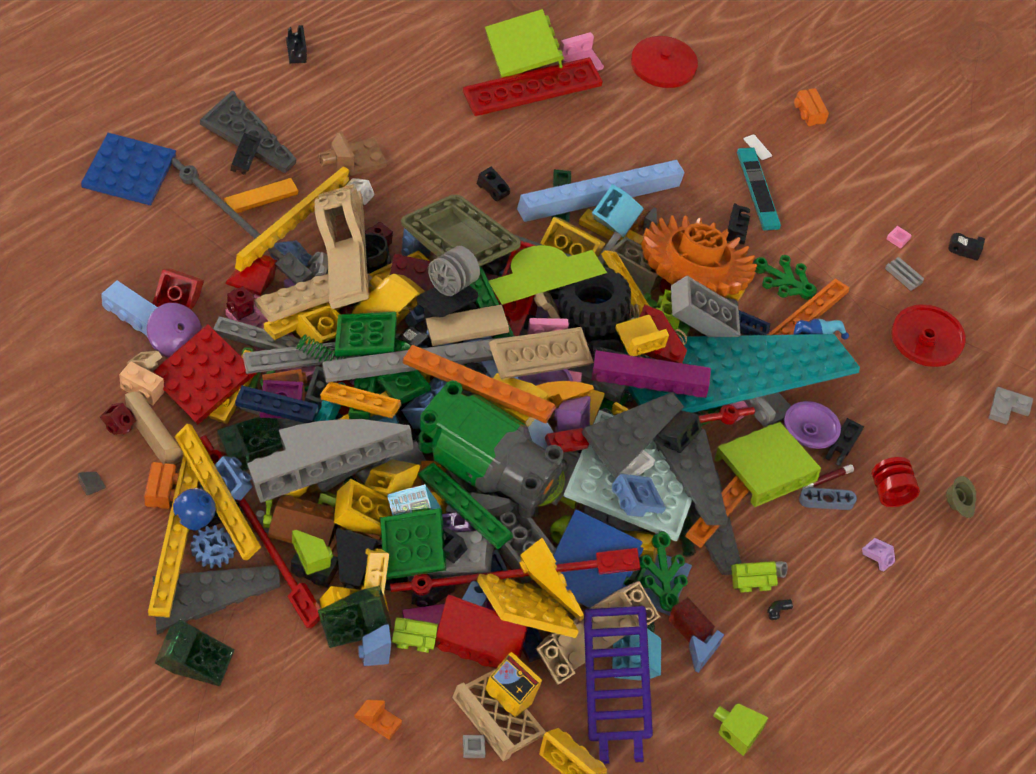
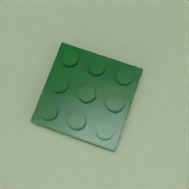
M396 312L339 314L335 357L368 356L395 352Z
M440 508L380 518L382 550L389 553L386 579L446 571V557L443 550L445 547L443 517Z

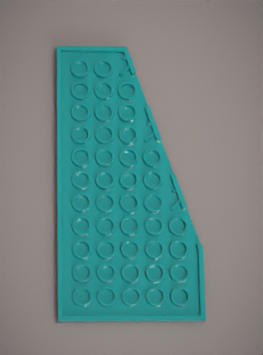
M835 334L744 335L740 337L686 336L687 342L684 346L687 352L682 363L711 368L709 389L706 398L674 394L684 406L682 411L694 413L859 373L860 366ZM623 345V354L629 355L625 346ZM633 386L628 388L638 406L671 393Z

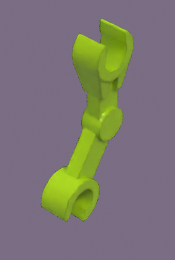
M274 498L266 501V515L263 517V528H270L272 521L270 513Z

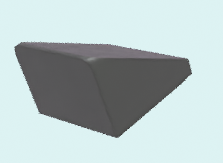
M654 207L645 217L644 231L646 228L649 229L652 221L657 225V208Z
M97 472L78 473V481L87 496L106 488Z

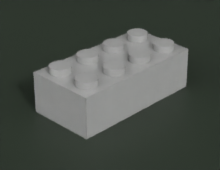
M685 276L671 285L672 315L708 337H740L737 305L689 276Z
M478 531L455 532L464 539L468 548L466 552L455 563L446 559V571L426 574L454 577L491 572L493 545ZM415 575L407 576L410 582Z

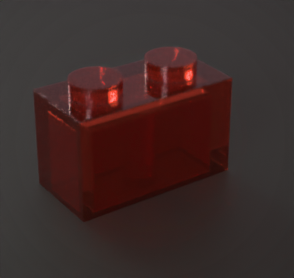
M688 597L672 607L669 621L689 643L692 636L697 637L703 642L709 635L712 636L715 626Z

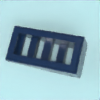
M738 310L740 334H769L771 323Z

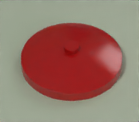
M653 36L643 39L634 47L631 56V66L636 75L648 84L661 88H676L687 84L694 78L698 67V59L695 52L686 43L668 36Z
M920 304L903 309L896 316L891 331L893 342L901 354L917 364L928 367H941L953 363L961 355L966 343L965 332L960 322L949 312L932 305Z

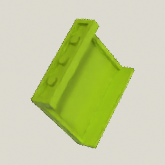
M543 9L485 27L501 78L557 61L560 68H562L561 60H564L562 51L557 49L560 48L558 40L553 38L555 36L553 27H549L551 24L548 15L544 14Z
M781 422L773 425L770 424L746 436L718 446L715 461L723 459L752 493L750 502L754 507L818 481L821 467Z

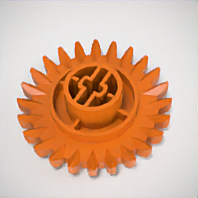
M671 215L668 226L661 217L657 226L652 221L649 229L646 228L641 242L643 257L648 260L647 264L652 269H655L656 274L663 277L667 282L674 284L685 276H689L722 297H726L728 294L735 295L739 291L745 290L752 282L757 264H752L755 255L745 257L749 246L736 250L740 237L727 243L728 229L721 233L716 229V223L713 222L710 226L702 224V218H698L695 224L689 225L688 217L684 216L681 226L678 227L674 215Z

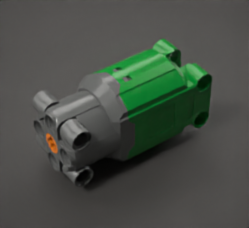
M457 381L447 382L421 414L420 428L422 431L419 435V450L425 454L433 452L436 463L481 492L491 493L500 491L518 503L517 512L521 517L529 518L534 515L536 507L546 501L552 488L557 485L558 477L565 467L562 463L563 450L560 446L550 445L545 450L532 441L526 424L480 395L465 396L462 394L461 384ZM424 440H431L432 442L427 443Z

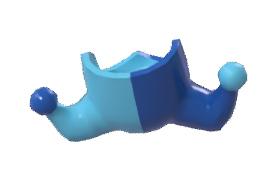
M800 320L796 322L793 335H799L801 332L805 335L833 334L835 331H839L842 339L846 340L849 337L843 322L840 320Z

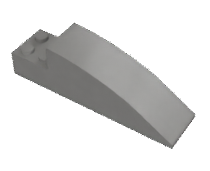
M339 419L300 424L279 430L284 451H277L270 456L254 459L252 462L247 463L257 496L260 503L414 449L411 428L409 425L365 419Z

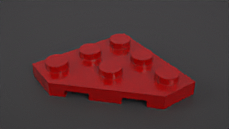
M644 304L639 317L650 315L659 331L666 329L669 334L664 348L645 353L644 355L657 360L682 363L687 349L662 311Z

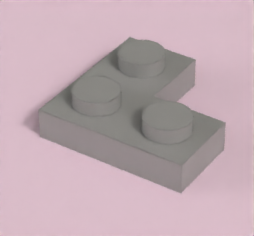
M997 387L988 419L1007 425L1011 411L1028 416L1031 411L1033 398Z

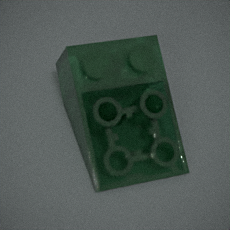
M255 417L218 429V444L221 451L227 457H235L242 463L240 468L243 471L249 469L247 463L257 458L270 456L283 447L279 433L281 427L277 418Z
M380 586L359 590L318 610L329 648L361 641L363 636L383 625L389 624L391 634V620Z
M180 619L169 628L155 664L174 674L220 686L235 649Z

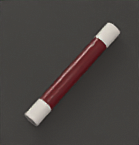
M850 464L819 476L818 481L802 487V489L812 488L854 471V467Z

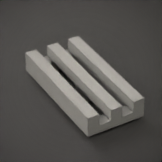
M899 257L895 261H891V264L888 263L885 267L889 273L910 291L924 281L921 275Z

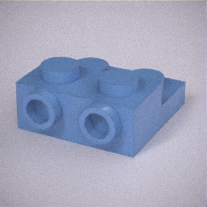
M222 456L215 464V467L234 500L241 501L253 487L250 483L251 476L241 470L242 463L237 458Z
M620 474L612 483V491L618 496L620 507L624 509L628 516L643 517L646 512L662 514L665 511L666 507L651 477Z

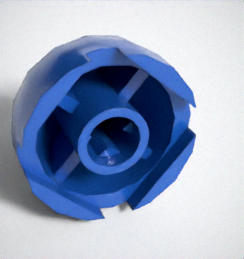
M192 488L187 489L175 499L173 511L175 516L178 514L181 519L179 522L183 526L196 531L204 528L212 521L216 506L208 492L203 489Z

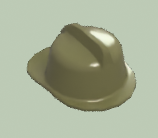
M959 476L954 480L953 485L947 489L946 498L950 508L957 510L966 518H971L975 513L976 490L968 478Z

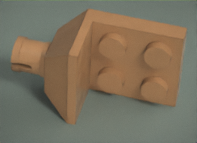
M342 131L336 135L331 144L330 151L318 154L322 167L335 164L339 170L344 166L349 169V176L387 167V161L375 138L348 144Z

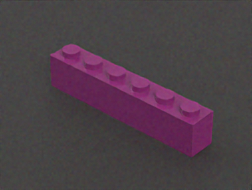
M596 350L591 380L706 398L711 368Z

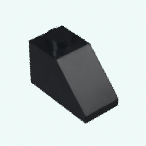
M427 574L431 579L449 577ZM423 580L419 581V582H418V585H419V586H424V585H425V581H423ZM455 585L432 587V590L424 596L413 592L411 604L419 607L433 606L447 597L448 594L453 593Z

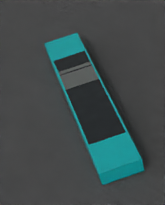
M739 148L737 155L762 230H778L781 224L755 148Z

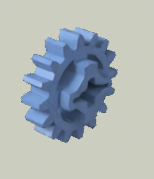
M214 525L211 530L206 526V531L204 532L199 529L198 536L193 535V542H191L192 556H195V561H202L203 567L210 564V568H213L214 564H217L220 568L222 562L228 564L229 558H234L236 546L229 533H225V528L222 527L220 530H217V526Z

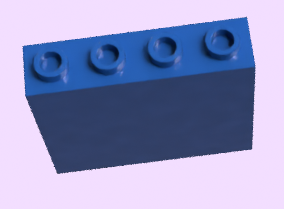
M576 509L553 557L556 561L555 564L597 560L596 553L632 548L638 549L640 557L644 548L641 547L642 541ZM598 568L560 573L563 574L567 583L566 589L572 591L577 602L591 608L615 591L626 587L623 584L626 576L630 578L633 571L599 575Z

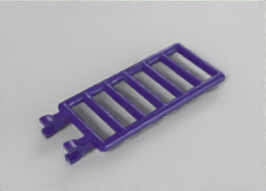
M644 606L586 609L583 614L588 738L590 741H599V758L603 764H609L608 741L634 739L635 763L644 762L643 739H649L653 736L646 608ZM638 615L639 626L592 629V617ZM639 635L640 647L593 649V637ZM640 655L641 667L594 670V658ZM641 676L642 688L595 691L594 678ZM642 697L643 709L596 712L595 699ZM644 719V730L597 733L596 720Z

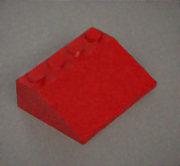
M448 594L436 635L435 647L443 652L456 654L462 659H470L482 666L497 669L511 652L520 659L528 626L503 621L496 611Z

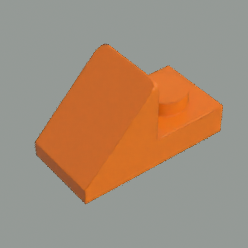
M366 700L354 715L356 719L389 740L402 725L400 718L385 709V701Z

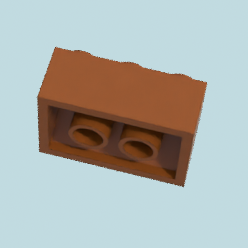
M281 495L276 504L267 537L292 543V531L298 530L323 539L326 547H328L338 524L334 523L335 508L294 498L289 495Z

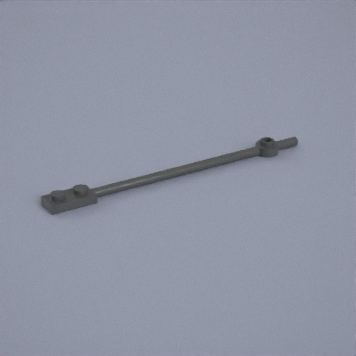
M172 158L171 164L180 171L179 175L183 183L196 185L254 239L261 235L199 179V173L194 166H184L178 159ZM274 246L268 249L278 260L275 263L277 268L295 284L311 280L314 277L313 273L290 252L284 256Z

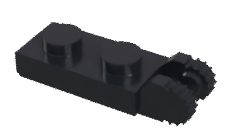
M847 418L841 427L838 440L831 445L825 459L830 460L836 450L841 453L836 464L841 466L862 433L864 426Z

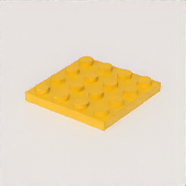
M479 574L477 582L501 620L573 638L577 637L579 630L575 626L574 621L568 616L567 611L543 588H535V586L529 583L519 584L509 578L506 580L499 579L493 574Z

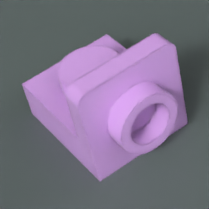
M874 538L862 548L863 555L879 563V570L883 572L895 562L893 546Z

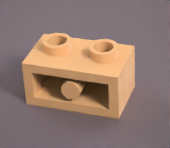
M132 361L119 374L121 389L128 393H141L151 405H154L164 393V378Z

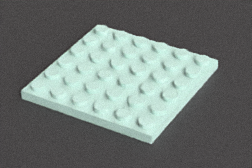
M599 410L594 424L614 415ZM654 440L644 451L656 461L651 468L640 476L651 477L666 507L662 514L646 512L643 517L628 516L624 509H621L618 496L612 491V483L616 479L599 459V456L590 444L587 449L582 450L563 495L654 533L666 532L670 539L677 541L692 502V498L688 497L685 493L686 489L683 484L678 482L676 476L670 470V466L665 461L666 458L662 452L657 450Z

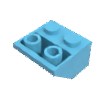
M612 184L592 212L594 220L613 232L621 234V237L624 238L644 208L628 193Z
M647 629L651 679L661 675V638ZM627 635L614 643L613 648L640 647L639 635ZM640 655L613 657L612 669L641 667ZM641 676L614 677L620 679L641 680Z

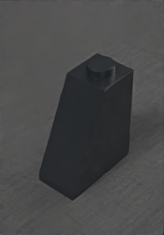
M337 528L336 539L340 582L344 585V588L361 590V585H364L368 558L366 549L375 551L379 544L374 539Z

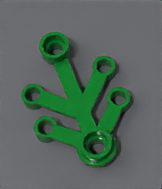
M782 255L779 260L784 273L768 265L767 260L763 257L754 260L753 264H757L756 273L768 272L779 278L773 280L771 277H765L762 282V286L765 289L779 287L778 295L782 298L800 295L803 299L808 300L816 295V287L808 282L805 274L806 265L802 263L796 265L795 273L799 275V282L794 278L790 267L791 258L788 255Z
M659 532L652 538V544L657 548L659 568L654 564L649 555L639 557L641 568H648L662 583V588L655 583V579L651 575L642 577L641 585L646 589L650 588L659 597L661 608L670 612L678 606L679 598L677 595L687 585L688 580L683 574L674 578L675 585L671 589L670 582L678 569L685 564V559L680 554L671 558V566L668 569L665 548L670 545L671 540L666 532Z

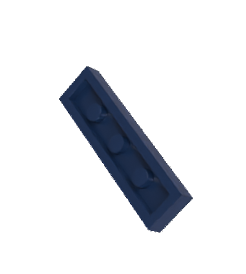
M241 386L235 400V405L238 407L302 423L314 422L318 411V404L246 386Z

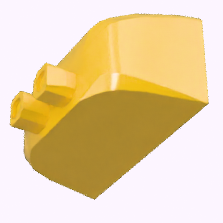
M391 274L385 279L375 275L370 280V284L374 289L369 292V299L362 300L354 308L352 314L396 312L397 326L418 305L417 297L425 291L404 275Z

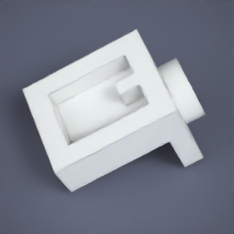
M352 178L346 186L355 184L357 191H361L363 196V205H366L374 196L369 180Z

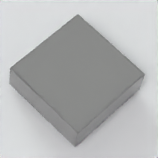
M463 735V758H485V735Z

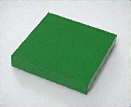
M418 370L376 376V381L389 397L401 400V404L431 391V385Z

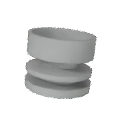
M455 246L430 262L428 274L434 287L440 293L446 296H453L464 289V287L478 280L480 267L474 254L469 249L463 246Z

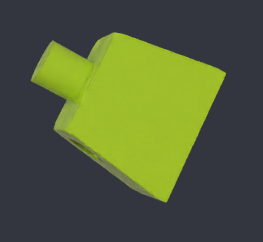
M736 704L731 712L719 706L713 716L723 722L718 732L719 735L742 756L747 753L768 720L767 716L741 704Z

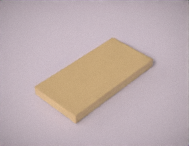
M502 305L452 313L444 317L426 318L432 346L509 332V326Z

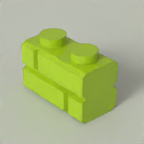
M775 561L742 563L731 566L733 588L740 589V593L752 592V588H759V591H771V587L778 584Z
M396 617L392 643H396L397 648L408 649L409 646H415L417 651L429 653L430 649L434 650L438 623Z

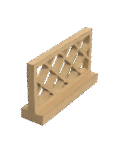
M494 669L466 685L464 682L457 685L452 698L478 731L485 735L486 741L504 762L511 757V754L543 737L546 732L528 709L522 712L523 719L512 717L510 712L508 716L497 713L498 706H503L497 700L484 697L486 682L495 671ZM470 689H481V696L473 695ZM483 703L495 705L494 712L486 711ZM496 719L508 721L507 728L499 727ZM511 722L522 725L521 732L510 729ZM525 726L533 727L537 733L534 735L524 733ZM509 735L520 737V742L514 745L509 740Z

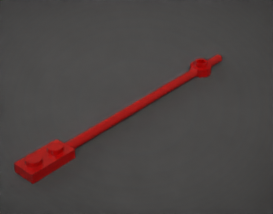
M727 404L722 406L717 413L699 415L700 423L721 420L724 424L732 425L738 417L755 414V408L736 409L734 406ZM582 428L548 433L545 436L548 446H560L563 453L587 449L589 446V442L582 434Z
M206 435L200 437L214 465L222 456H226L223 451L214 449ZM243 497L241 501L237 500L291 588L292 592L287 597L306 628L312 629L325 616L324 612L306 583L297 584L272 541L267 537V533L246 499Z
M638 549L596 553L597 560L556 564L557 568L555 569L557 572H568L598 568L599 575L640 570ZM522 569L479 573L484 575L493 574L499 579L529 576L528 572L524 574ZM427 574L415 575L411 582L390 584L391 592L413 590L417 595L424 596L432 590V587L466 584L472 581L477 582L479 574L431 579ZM423 580L425 581V585L419 586L418 582Z

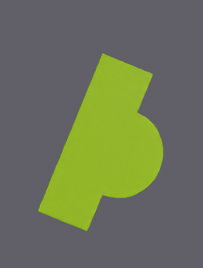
M537 245L525 248L514 256L511 262L513 274L489 280V284L503 305L607 273L593 250L568 257L563 251L555 247Z

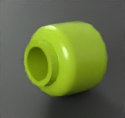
M564 515L551 525L550 534L554 542L559 544L571 519L570 516Z

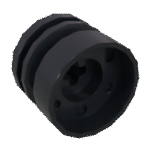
M374 233L365 234L367 273L370 274L391 264L387 240L382 235Z

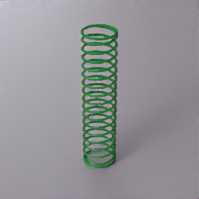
M306 334L303 335V337H302L301 340L299 341V343H298L296 349H299V351H300L301 348H302V346H303L304 343L306 342V340L309 338V341H308V343H307L305 349L303 350V353H304L305 350L307 349L308 345L313 341L312 346H311V348L309 349L307 355L310 353V351H311V349L313 348V346L317 343L316 348H315L314 352L312 353L311 357H313L315 351H316V350L318 349V347L321 345V348H320L318 354L316 355L315 360L317 359V357L319 356L320 352H321V351L323 350V348L325 347L324 353H323V355L321 356V358L319 359V362L322 360L324 354H325L328 350H329V352H328V355H327V357L325 358L324 362L327 360V358L329 357V355L333 352V355H332V357H331V359H330V361H332V359H333L334 356H335L334 350H332V351L330 352V350H331L330 348H328V349L326 350L327 347H326V346H323L322 343L319 344L318 341H316V342L314 343L315 339H312V340L310 341V339H311L310 336L307 337Z

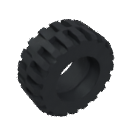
M605 269L607 271L605 274L559 287V316L561 319H568L569 329L581 327L584 336L585 334H589L591 337H595V335L605 336L606 333L611 334L616 331V324L626 322L629 319L631 288L627 280L620 273L616 274L613 269ZM599 298L606 300V302L590 304L583 302V300Z

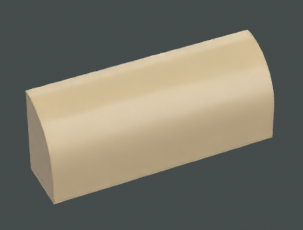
M139 392L125 394L126 407L132 411L133 417L137 420L134 425L161 463L177 464L181 462L183 451L144 396Z

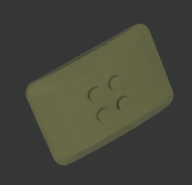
M450 195L401 218V225L438 257L455 246H463L474 254L479 267L517 250L521 246V241L518 237L460 195Z

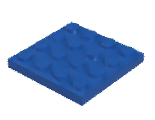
M107 133L81 182L82 188L151 206L172 165L171 160L176 156V150Z

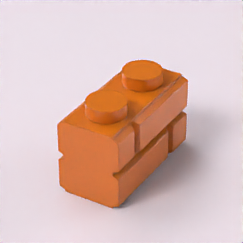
M817 89L800 90L797 93L794 104L801 112V119L805 120L808 126L825 124L829 112Z
M151 463L144 496L147 507L170 508L171 501L173 502L175 489L173 488L174 485H177L179 473H176V466L174 464Z

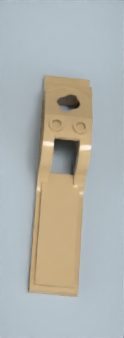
M355 184L319 194V198L315 199V215L328 255L330 306L332 309L369 299L363 196L361 191H357ZM344 214L352 238L336 242V216Z

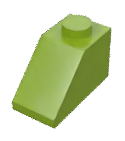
M293 530L292 543L306 574L309 575L330 568L333 554L329 546L326 547L324 540L298 530Z

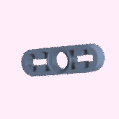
M804 488L799 496L800 504L807 508L850 510L854 507L857 500L855 493L852 491L838 489ZM823 496H830L833 501L826 502Z

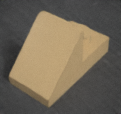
M159 351L140 352L129 360L127 364L132 361L153 372L158 367L157 361L162 356Z

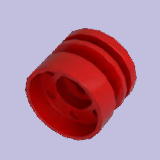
M891 457L879 462L872 469L871 474L882 505L886 507H900L909 504L919 496L920 489L910 460L907 458Z

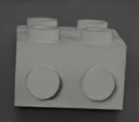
M779 392L744 400L748 407L755 408V414L753 415L764 428L784 420L787 410L791 407Z

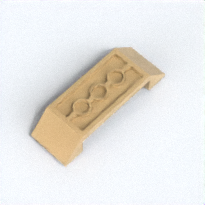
M640 581L615 591L589 608L644 606L647 614V625L660 617ZM638 615L592 617V629L639 626ZM577 618L573 619L575 626L579 630L576 638L551 633L536 648L557 685L574 675V670L585 663L584 619L581 621ZM625 636L593 637V649H607Z

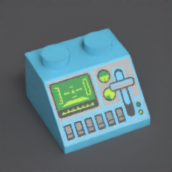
M426 484L388 494V501L393 516L441 509V506Z

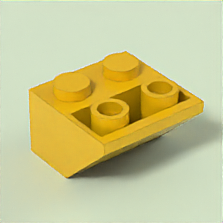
M392 459L371 469L364 486L388 497V494L410 489L421 466Z

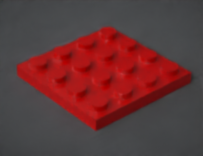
M208 324L152 372L164 378V392L197 425L257 374H246L243 358Z

